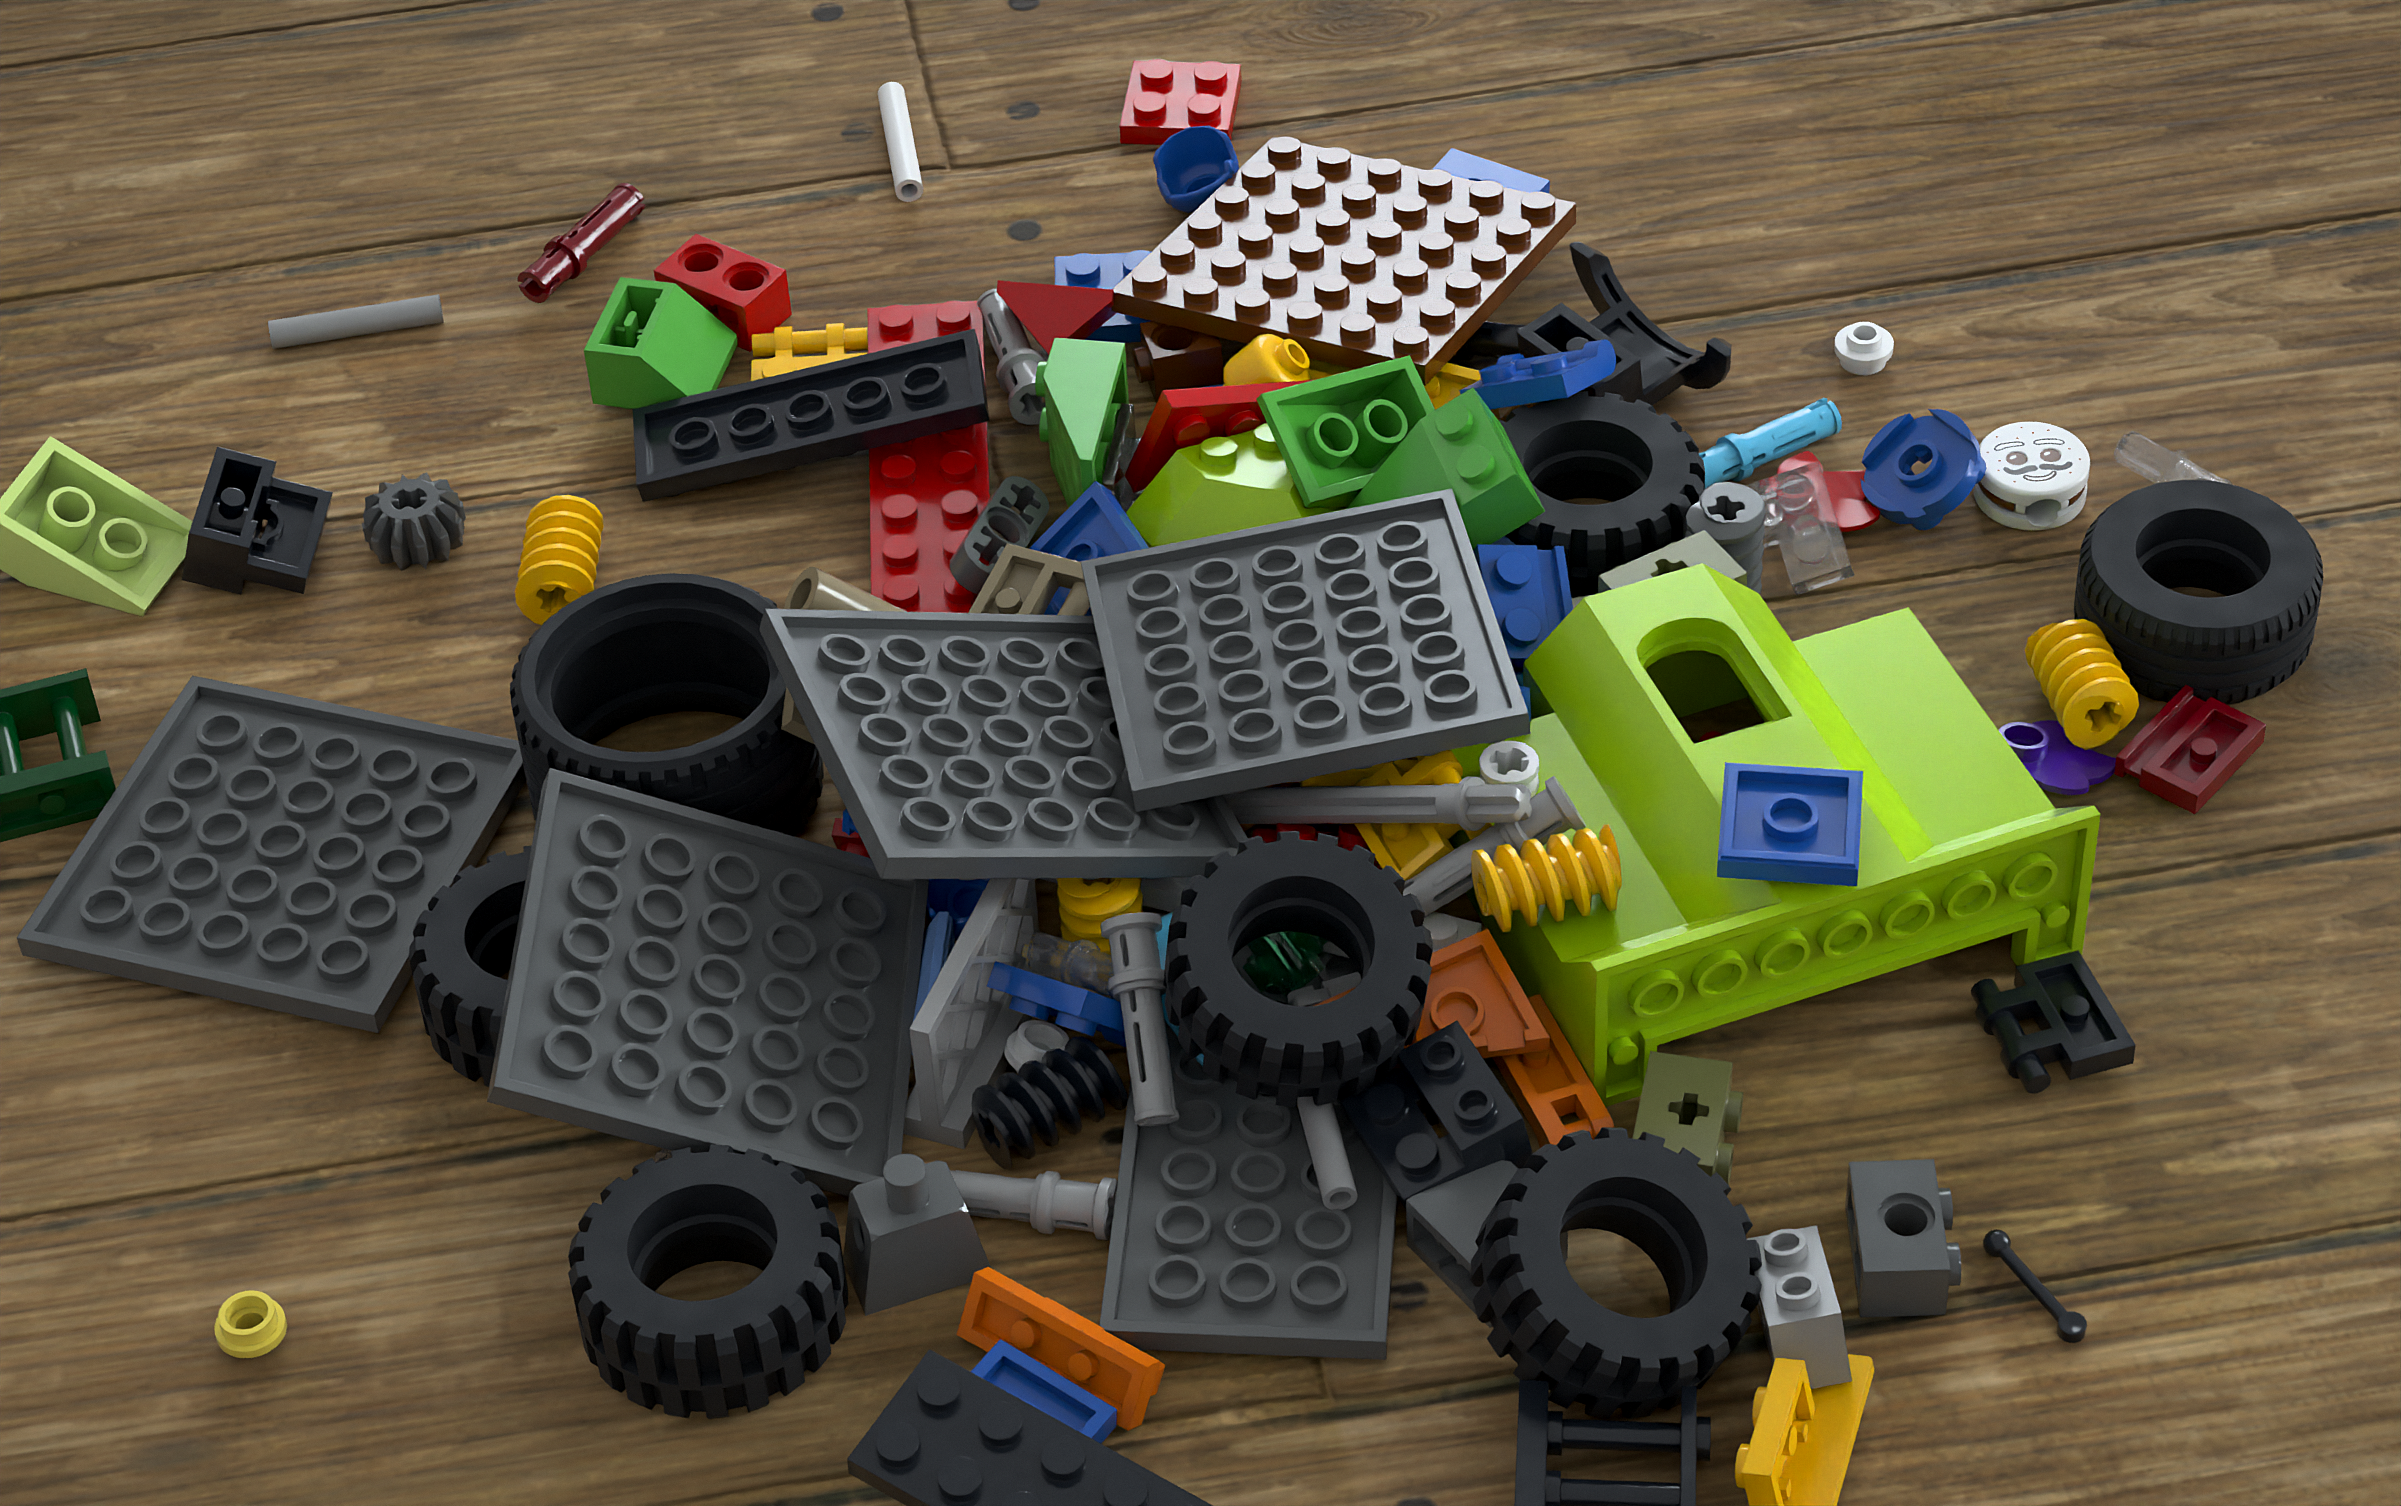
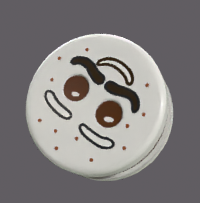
M2018 422L2002 426L1982 440L1979 445L1980 453L1986 462L1987 469L1982 480L1975 484L1973 493L1976 503L1988 517L2011 528L2039 531L2062 526L2081 512L2087 495L2090 457L2084 444L2075 435L2063 428L2047 423Z

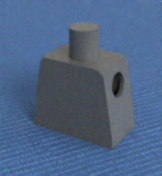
M899 1154L886 1162L883 1169L884 1177L859 1184L850 1192L843 1260L865 1316L972 1282L974 1272L986 1267L991 1268L970 1214L946 1162L936 1160L925 1164L916 1155Z
M1500 1160L1420 1192L1406 1200L1407 1246L1475 1314L1476 1311L1472 1299L1480 1289V1287L1474 1286L1470 1280L1471 1259L1478 1250L1475 1240L1483 1222L1518 1169L1510 1161ZM1568 1231L1560 1234V1246L1564 1262L1568 1258ZM1491 1322L1485 1323L1489 1328L1493 1327Z

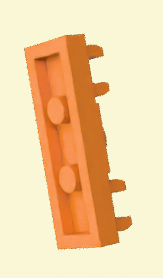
M990 1267L974 1272L957 1336L986 1352H989L1002 1339L1116 1408L1118 1426L1129 1431L1142 1425L1150 1396L1158 1392L1165 1369L1164 1363L1106 1332L1103 1327L1048 1297L1044 1298Z

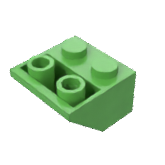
M620 277L584 348L593 404L635 409L716 390L738 345L737 334L675 283Z

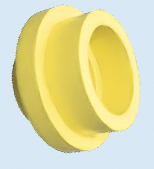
M249 1290L231 1296L222 1304L215 1322L214 1331L217 1342L225 1353L237 1358H254L272 1351L281 1343L287 1331V1320L282 1307L263 1292Z

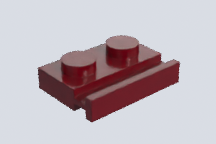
M2185 685L2116 755L2114 774L2123 778L2128 773L2140 779L2139 787L2196 814L2264 742L2266 724L2212 697L2205 702L2193 696L2194 688Z

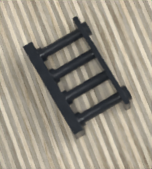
M1519 1380L1514 1506H1696V1461H1710L1711 1417L1696 1416L1697 1386H1682L1680 1423L1563 1419V1411H1548L1549 1381ZM1562 1448L1680 1453L1679 1483L1561 1478V1471L1547 1470V1455L1562 1456Z

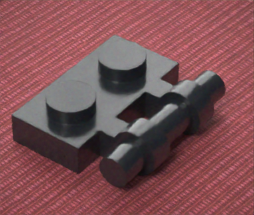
M2079 950L2016 966L2014 986L2016 988L2001 992L1996 982L1989 978L1978 981L1971 989V995L1977 1004L1976 1018L1988 1035L1996 1037L2002 1047L2000 1058L2012 1078L2021 1080L2028 1093L2042 1092L2050 1085L2051 1077L2044 1067L2048 1063L2059 1061L2069 1080L2133 1064L2136 1045ZM2034 1018L2041 1031L2026 1035L2019 1021Z

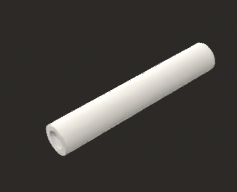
M887 82L879 88L878 100L895 192L900 200L912 202L921 197L923 185L905 91L899 83Z

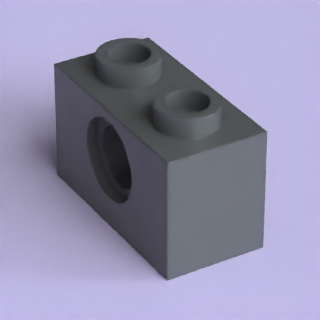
M1934 1159L1849 1162L1845 1210L1859 1316L1946 1315L1949 1286H1959L1961 1283V1255L1958 1242H1946L1945 1230H1952L1953 1225L1952 1196L1950 1188H1938Z

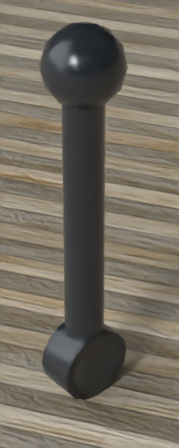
M1997 1229L1989 1231L1983 1239V1247L1986 1253L1993 1257H2000L2058 1322L2057 1334L2059 1338L2068 1343L2080 1342L2086 1333L2087 1321L2085 1317L2075 1311L2067 1312L2010 1248L2011 1240L2007 1233Z

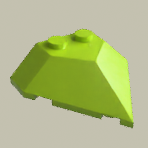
M1266 423L1258 426L1255 430L1228 437L1208 438L1201 444L1177 450L1127 510L1126 514L1148 547L1151 548L1344 510L1348 506L1305 507L1270 428Z

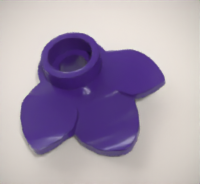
M2058 720L2037 721L2032 724L2013 722L2005 724L1999 729V732L2036 783L2044 790L2063 795L2085 794L2089 791V785L2102 783L2114 774L2116 758L2073 745L2065 735L2064 728Z

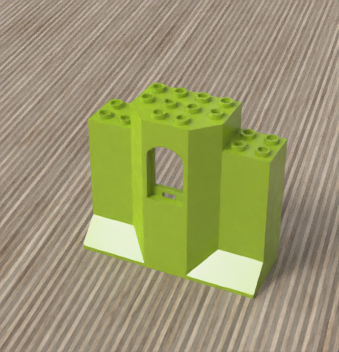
M1701 563L1583 598L1523 663V686L1530 687L1532 721L1529 723L1531 734L1507 738L1503 741L1525 743L1533 748L1538 755L1539 788L1536 795L1546 789L1545 781L1555 776L1584 820L1585 828H1589L1599 839V832L1602 826L1609 824L1616 841L1621 866L1622 886L1618 892L1617 910L1608 911L1600 895L1595 894L1592 895L1589 916H1581L1573 899L1566 900L1564 921L1556 922L1545 904L1539 906L1537 926L1529 927L1520 910H1515L1512 913L1511 931L1502 932L1493 915L1484 916L1482 914L1474 887L1465 893L1486 929H1489L1527 998L1538 994L1543 998L1606 1107L1641 1096L1650 1051L1657 1052V1045L2011 933L2010 957L2017 966L2079 950L2082 955L2100 813L2094 805L2055 809L1909 607L1792 642L1759 593ZM1748 697L1765 723L1694 744L1677 718ZM1482 743L1450 750L1463 768L1462 779L1469 776H1480L1479 758L1483 750L1494 743ZM1725 762L1863 771L1857 886L1717 877ZM1572 828L1563 833L1569 839L1571 845L1573 836L1576 833ZM1458 830L1448 839L1454 849L1471 841L1464 830Z

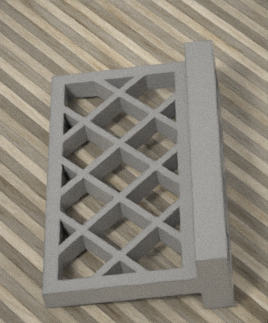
M993 878L989 880L909 1030L916 1085L906 1104L904 1134L961 1149L966 1148L976 1128L971 1107L973 1092L981 1085L995 1087L996 1080L1000 1075L1004 1074L1009 1064L1004 1054L1008 1037L1017 1031L1022 1023L1033 1018V1016L1009 1009L1012 995L986 987L995 961L1053 979L1063 959L1062 940L1040 935L1035 880L1020 878Z

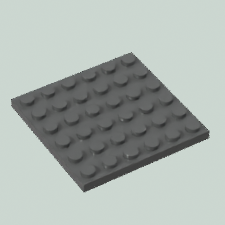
M1452 488L1081 561L1084 583L1136 812L1154 808H1170L1179 803L1220 795H1235L1245 790L1285 782H1301L1310 777L1351 769H1366L1376 764L1416 756H1432L1441 751L1482 743H1497L1507 738L1531 734L1528 710Z
M807 609L764 610L759 631L881 879H896L900 881H910L913 879H960L969 881L993 878H1020L1024 880H1035L1038 878H1083L1094 880L1099 878L1158 879L1160 877L1204 876L1207 861L1221 851H1228L1232 857L1236 856L1239 842L1248 839L1223 795L1179 803L1170 808L1135 811L1092 616Z
M192 675L17 936L21 953L27 957L379 1033L413 975L409 962V946L414 940L413 929L419 916L424 910L429 911L428 902L443 885L449 888L454 885L453 878L457 873L470 865L476 868L526 782L519 741Z
M550 768L541 790L487 1102L672 1151L690 1147L692 1153L709 1152L710 1145H729L733 1148V1153L744 1155L748 1148L772 1156V1162L775 1166L781 1161L792 1165L804 1173L806 1182L810 1181L816 1184L820 1190L849 1197L850 1192L857 1185L884 1177L883 1169L886 1162L892 1157L902 1154L912 1055L909 1029L913 1023L918 995L929 879H913L910 881L881 879L871 858Z

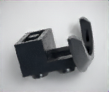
M1573 242L1569 245L1572 261L1583 288L1600 315L1588 322L1561 302L1517 331L1519 353L1525 358L1583 349L1584 345L1591 341L1604 339L1610 341L1616 354L1614 372L1579 392L1588 391V396L1604 397L1605 392L1622 395L1624 401L1633 404L1638 399L1654 405L1682 385L1694 389H1710L1726 378L1731 367L1732 345L1724 339L1714 337L1706 342V352L1689 348L1668 336L1632 302L1617 279L1608 257L1581 242Z

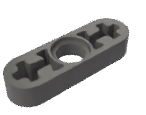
M1010 476L1002 482L987 502L949 563L952 575L965 589L977 595L980 593L1007 543L1027 547L1049 511L1048 499L1038 486L1025 478ZM1011 507H1016L1020 511V514H1017L1015 511H1013ZM993 530L1000 533L1006 540L999 537ZM980 556L989 561L987 566L978 560Z

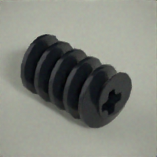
M1079 1036L1070 1039L1066 1043L1064 1050L1060 1048L1048 1050L1043 1055L1041 1063L1037 1060L1025 1062L1020 1067L1018 1075L1015 1073L1000 1075L995 1082V1087L991 1085L977 1087L972 1094L971 1107L979 1137L987 1153L1000 1167L1010 1170L1013 1165L1009 1152L1011 1146H1014L1023 1158L1029 1160L1036 1154L1032 1135L1037 1134L1047 1146L1054 1147L1059 1142L1055 1123L1060 1122L1070 1134L1076 1135L1082 1130L1080 1110L1083 1109L1093 1122L1099 1123L1106 1116L1102 1098L1105 1097L1116 1110L1121 1111L1126 1108L1128 1097L1118 1072L1104 1052L1089 1039Z

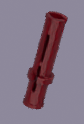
M628 183L618 184L605 199L580 219L571 230L563 236L553 237L545 245L542 256L526 270L522 271L517 278L518 282H522L519 288L524 296L535 303L545 302L564 281L575 279L581 275L587 267L589 258L604 247L627 223L643 212L645 204L639 202H642L644 198L639 190Z

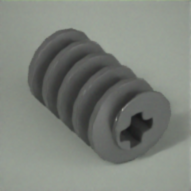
M1732 482L1714 483L1705 488L1699 497V501L1689 508L1686 514L1687 531L1685 538L1705 530L1747 572V587L1759 593V595L1761 594L1762 557L1764 555L1763 539L1765 537L1764 520L1766 518L1765 502L1756 491L1745 485Z

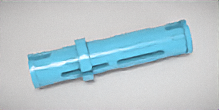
M1822 398L1796 412L1784 415L1745 434L1730 433L1719 438L1715 446L1699 453V456L1704 461L1705 488L1714 483L1728 480L1738 482L1746 479L1760 465L1781 458L1817 440L1839 433L1842 421L1837 407L1832 401L1827 402V398Z

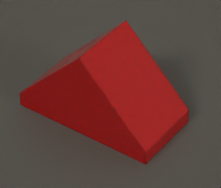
M997 281L996 292L1048 356L1054 338L1085 340L1117 313L1111 311V307L1114 305L1113 289Z

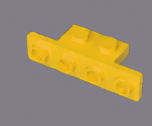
M1848 1354L1852 1381L1814 1389L1810 1388L1804 1360L1775 1358L1767 1387L1759 1386L1754 1396L1752 1409L1754 1431L1750 1444L1742 1443L1736 1457V1485L1738 1488L1746 1490L1749 1506H1837L1874 1374L1871 1357Z

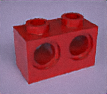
M698 234L693 235L653 270L655 281L677 284L736 333L738 338L737 347L749 352L752 351V334L772 333L775 327H779L792 315L785 269Z

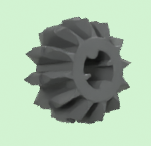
M426 472L417 479L408 480L402 474L400 482L395 484L379 483L378 494L365 497L364 522L362 523L365 541L369 542L370 550H373L378 556L381 564L396 562L401 571L407 569L411 564H421L426 569L429 561L433 559L448 561L450 549L463 546L462 536L465 529L464 521L466 520L463 502L459 501L458 493L450 488L447 479L432 481Z

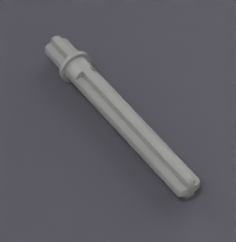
M1476 776L1465 777L1460 783L1443 785L1260 787L1245 790L1235 795H1223L1239 824L1444 823L1460 824L1467 831H1477L1485 823L1525 821L1532 812L1530 804L1531 792L1525 785L1485 784L1481 778Z

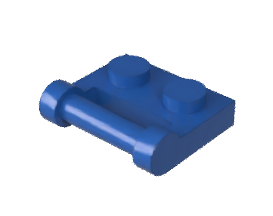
M1604 339L1587 342L1583 349L1530 358H1525L1520 353L1501 356L1497 360L1496 365L1480 370L1481 380L1461 389L1460 394L1473 387L1490 410L1568 398L1611 375L1616 367V354L1610 341Z

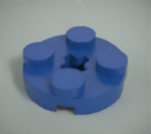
M1928 409L1933 416H1922L1914 419L1908 413L1895 418L1872 438L1865 449L1862 463L1866 467L1864 481L1861 480L1862 491L1871 504L1880 511V514L1892 522L1911 524L1917 530L1934 528L1941 522L1944 515L1954 510L1965 500L1975 484L1979 483L1985 476L1986 462L1981 457L1977 439L1961 418L1942 409ZM1932 459L1931 464L1925 471L1917 475L1914 474L1911 469L1913 464L1917 461L1926 464Z

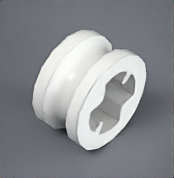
M1501 741L1491 744L1483 750L1479 758L1481 773L1479 778L1485 784H1523L1530 790L1531 798L1536 795L1539 788V759L1533 748L1522 742Z

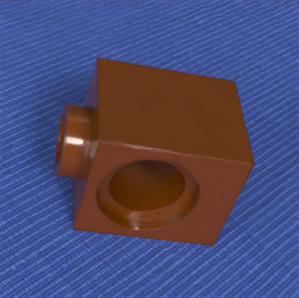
M1154 321L1139 323L1141 347L1132 350L1134 369L1139 383L1148 382L1156 404L1163 390L1202 388L1224 384L1222 345L1217 336Z

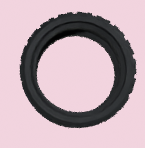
M667 573L625 579L603 586L579 597L548 618L529 638V643L519 653V662L513 667V681L510 683V702L534 820L537 819L543 782L549 769L552 768L795 837L797 833L803 831L808 824V817L814 814L818 806L817 799L821 796L823 789L824 768L823 760L815 744L781 729L786 684L759 631L764 610L778 609L777 604L769 598L761 596L759 592L731 581L696 574ZM679 711H702L744 719L716 737L677 749L660 752H623L594 746L597 741L620 727L650 716Z

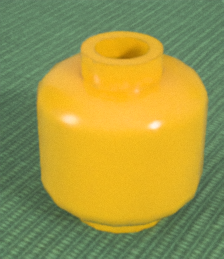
M1273 334L1259 335L1235 354L1225 365L1223 386L1311 380L1308 371L1310 360L1305 350L1292 339L1283 340Z

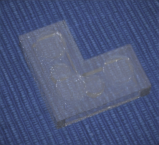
M1818 461L1746 485L1756 491L1765 502L1766 518L1764 520L1765 537L1763 539V548L1779 543L1788 576L1796 595L1855 576L1827 484Z

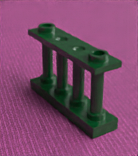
M86 668L0 689V842L95 819L117 789L106 750L91 754L87 753L81 726L99 722L101 718ZM57 732L63 761L25 770L19 741Z

